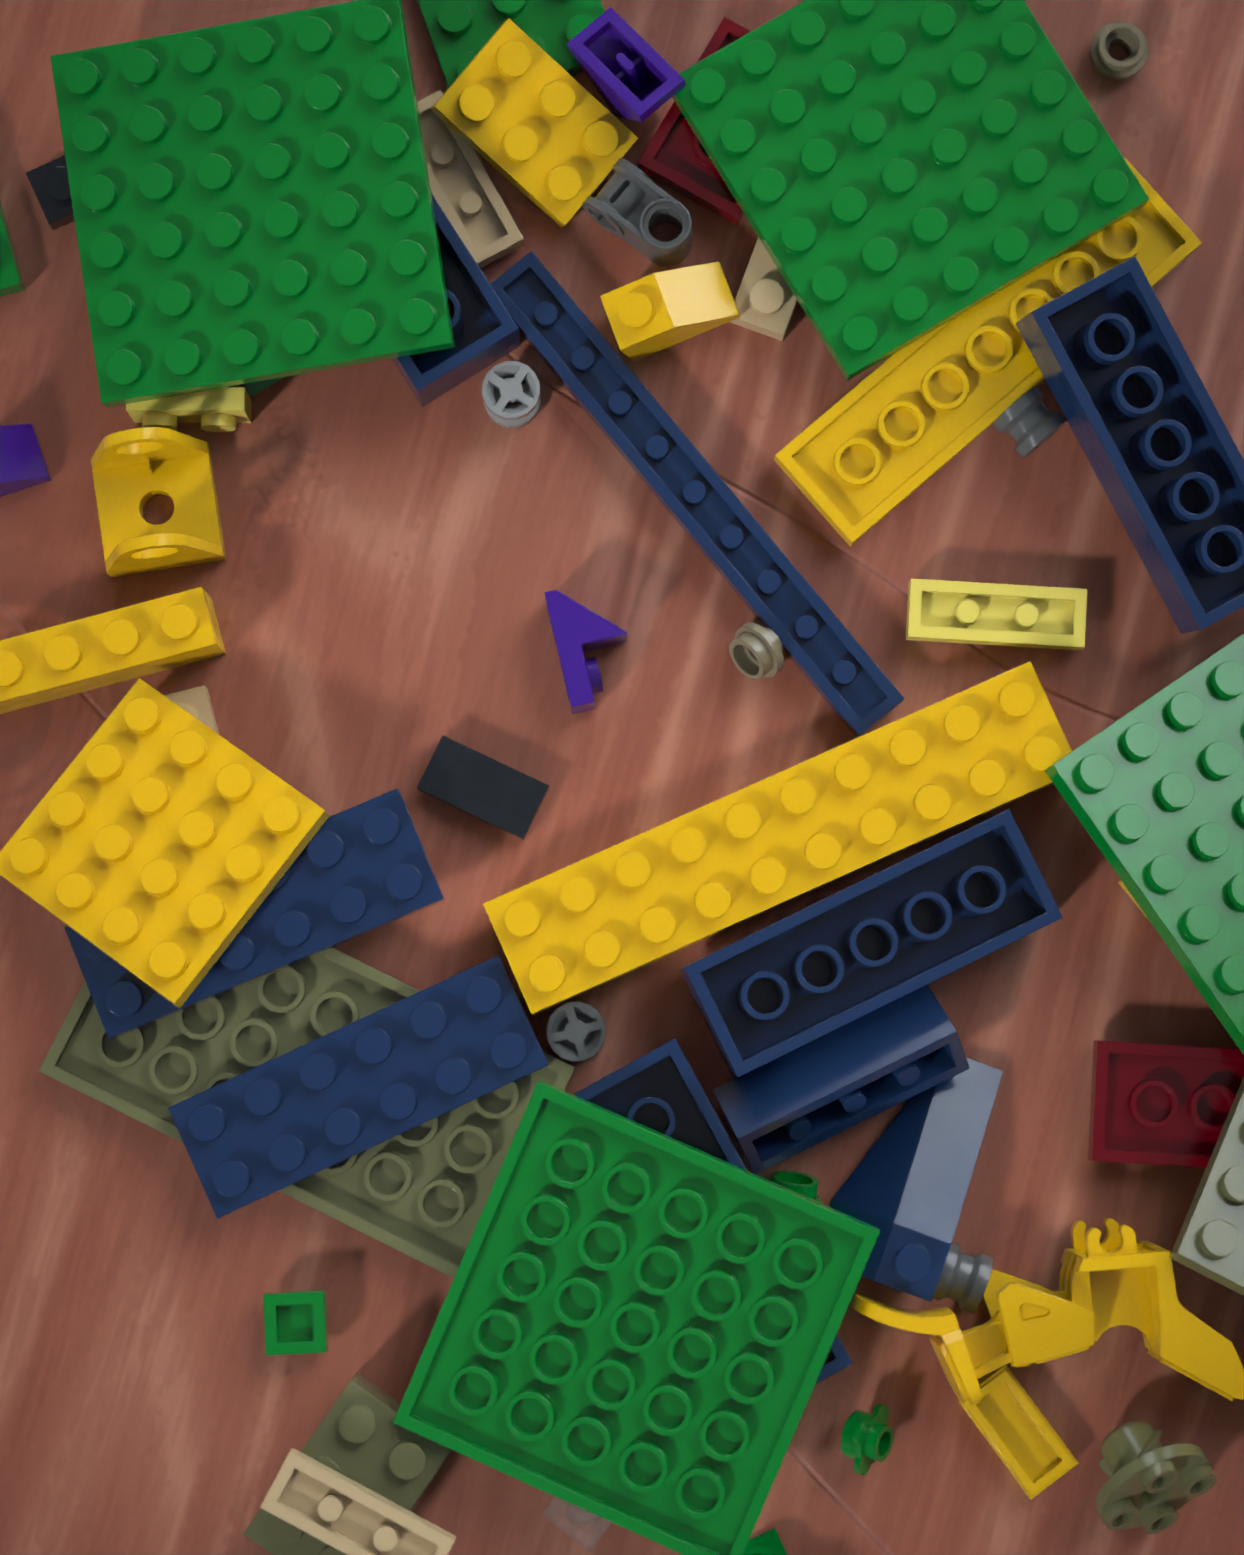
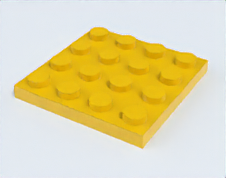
M139 678L0 851V876L180 1009L329 816L319 805Z

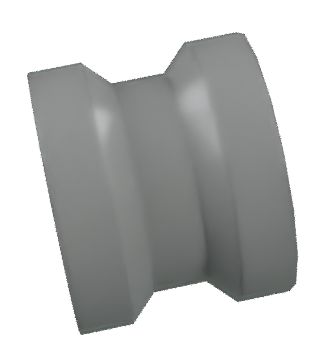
M504 361L494 365L486 373L482 383V397L488 416L496 424L506 428H519L529 424L537 416L541 406L540 383L536 373L529 366L518 361ZM516 401H519V402L522 403V405L519 404V403L514 404V405H509V406L506 408V406H507L509 403H514V402H516Z

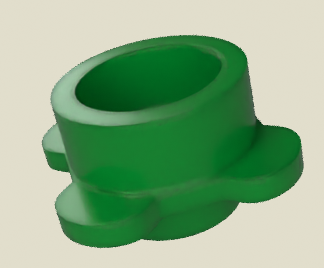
M877 1404L872 1414L856 1410L849 1416L844 1425L841 1435V1451L845 1457L855 1460L854 1471L857 1474L866 1475L870 1466L875 1461H884L892 1449L894 1432L892 1427L887 1425L889 1409L886 1405Z

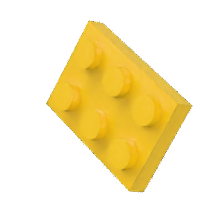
M509 18L503 22L430 109L560 228L570 221L587 197L591 196L611 172L617 160L621 159L638 139L631 130Z

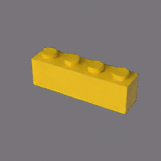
M202 587L0 640V714L226 654L212 598Z

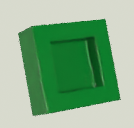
M326 1289L266 1292L263 1294L265 1356L326 1353L328 1351Z

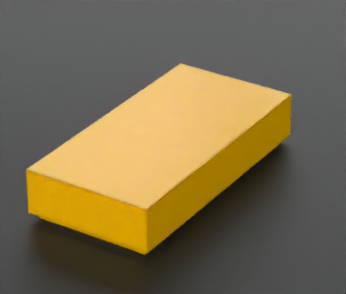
M1007 1365L990 1372L978 1381L982 1393L981 1402L972 1405L969 1401L962 1403L958 1397L956 1398L1030 1500L1079 1464Z

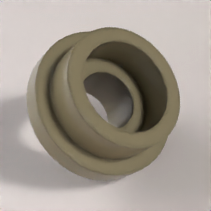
M1112 22L1103 26L1095 34L1090 45V59L1094 68L1101 75L1112 80H1126L1135 76L1143 68L1148 57V43L1144 34L1136 26L1126 22ZM1115 45L1121 46L1126 50L1128 58L1122 61L1115 60L1110 56L1108 48Z
M752 622L746 623L736 631L735 639L729 644V653L734 665L749 679L759 680L762 677H773L783 668L782 643L775 632L767 627H762Z

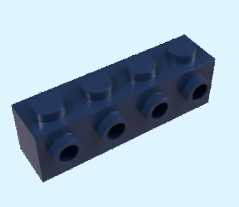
M925 985L740 1077L734 1078L732 1081L713 1089V1093L753 1174L756 1175L970 1069L956 1029L929 986Z

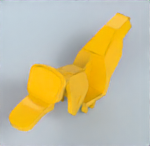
M1109 1217L1103 1221V1225L1106 1228V1236L1102 1242H1100L1101 1231L1098 1228L1091 1227L1085 1235V1222L1077 1220L1073 1223L1071 1227L1072 1248H1065L1060 1260L1062 1267L1060 1270L1059 1290L1052 1291L1033 1282L992 1269L983 1295L991 1317L985 1324L961 1331L955 1313L947 1306L925 1310L903 1309L859 1294H855L851 1307L859 1313L880 1323L906 1331L935 1335L930 1338L931 1344L952 1390L962 1403L969 1401L973 1405L982 1401V1393L977 1379L1008 1363H1011L1013 1367L1030 1366L1032 1363L1040 1364L1088 1350L1089 1346H1093L1094 1342L1099 1339L1103 1332L1118 1325H1129L1140 1330L1143 1333L1145 1347L1149 1349L1147 1354L1232 1402L1234 1398L1244 1400V1367L1234 1345L1230 1340L1187 1311L1180 1304L1176 1292L1172 1259L1169 1258L1171 1255L1170 1251L1148 1240L1136 1241L1135 1232L1131 1227L1125 1224L1119 1226L1114 1219Z

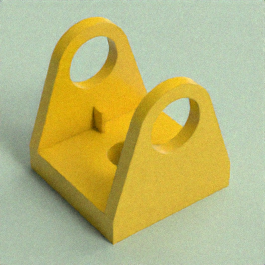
M163 427L128 429L112 433L102 439L91 458L106 572L110 577L226 560L211 451L206 441ZM155 495H166L174 502L172 517L160 525L146 522L143 516L145 503Z

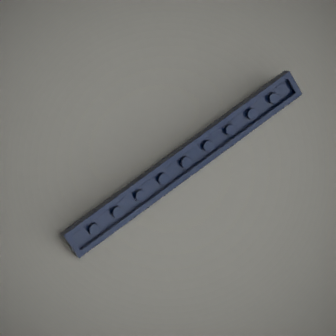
M532 251L494 280L490 285L516 323L519 332L763 626L775 632L782 643L783 650L856 738L864 734L903 702L905 698Z

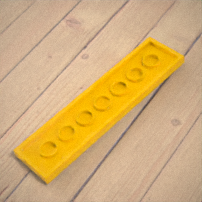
M1125 157V161L1149 197L1144 207L894 353L775 455L774 461L850 547L989 429L993 422L1017 399L1034 386H1039L1045 381L1015 323L1030 312L1134 256L1137 258L1153 288L1200 247L1202 242Z

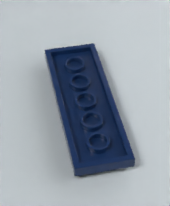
M397 788L332 815L325 821L180 1009L72 928L66 926L64 929L108 1039H114L445 900L401 792Z
M498 955L168 1107L218 1219L548 1066L549 1063Z

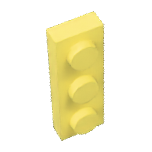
M911 578L908 582L906 640L1081 651L1085 647L1087 589Z

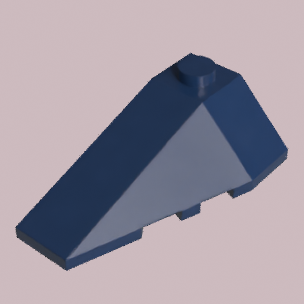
M969 1058L966 1059L970 1069L906 1101L901 1111L867 1151L866 1156L845 1183L843 1182L832 1196L828 1207L880 1229V1233L861 1275L862 1277L929 1302L933 1299L953 1241L1003 1074L1002 1070Z

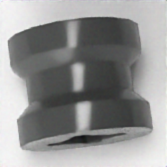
M1036 385L1009 406L992 425L999 433L1011 436L1016 442L1015 451L1022 459H1025L1051 438L1067 422V419L1061 412L1051 411L1044 403V393Z
M580 1001L568 1002L558 1007L550 1016L546 1028L547 1040L552 1050L561 1058L570 1061H584L596 1055L603 1046L606 1037L605 1022L600 1012L591 1005Z
M952 1242L933 1299L937 1301L944 1298L957 1301L961 1310L973 1314L978 1308L986 1290L993 1266V1257L983 1253L975 1256L962 1252L959 1244Z

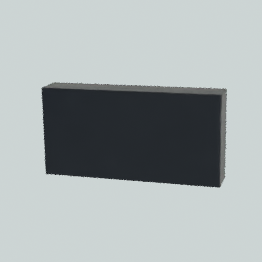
M442 735L417 789L524 840L548 792L549 785Z

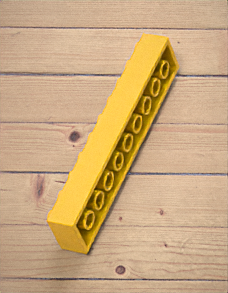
M1029 661L485 902L483 905L531 1014L535 1015L1052 785L1053 782L1044 770L1071 753L1072 750L1033 665Z

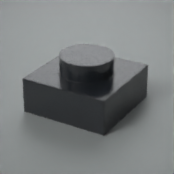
M65 155L26 172L52 230L74 222Z

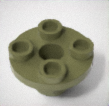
M1132 1421L1115 1428L1104 1439L1101 1445L1103 1458L1098 1462L1101 1469L1110 1477L1098 1492L1095 1500V1508L1103 1523L1111 1531L1143 1526L1148 1534L1159 1533L1172 1526L1178 1519V1513L1176 1512L1192 1498L1206 1493L1216 1484L1217 1477L1203 1450L1196 1445L1186 1443L1163 1447L1159 1440L1163 1430H1153L1150 1424L1143 1421Z

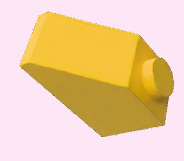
M719 261L652 273L600 296L620 350L634 362L741 317Z

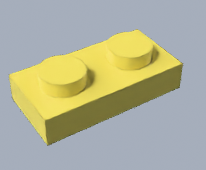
M223 387L126 404V411L135 423H142V428L163 427L177 430L178 423H201V429L205 431L231 432L236 430V423H251L252 400L245 387Z

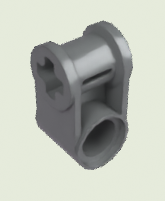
M619 158L613 166L614 175L596 197H587L582 204L584 210L603 229L623 239L651 262L659 266L679 264L688 256L692 248V219L688 209L657 186L637 166L625 159ZM663 223L673 224L681 230L680 235L675 240L669 242H661L655 239L651 232L656 226Z

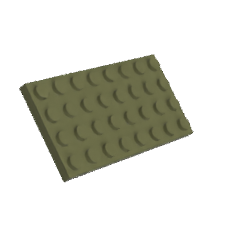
M331 947L124 1035L108 1039L86 981H84L39 1072L183 1143L168 1107L416 994L420 990ZM543 1052L549 1063L548 1066L279 1191L454 1278L537 1082L541 1080L561 1090H565L575 1067Z

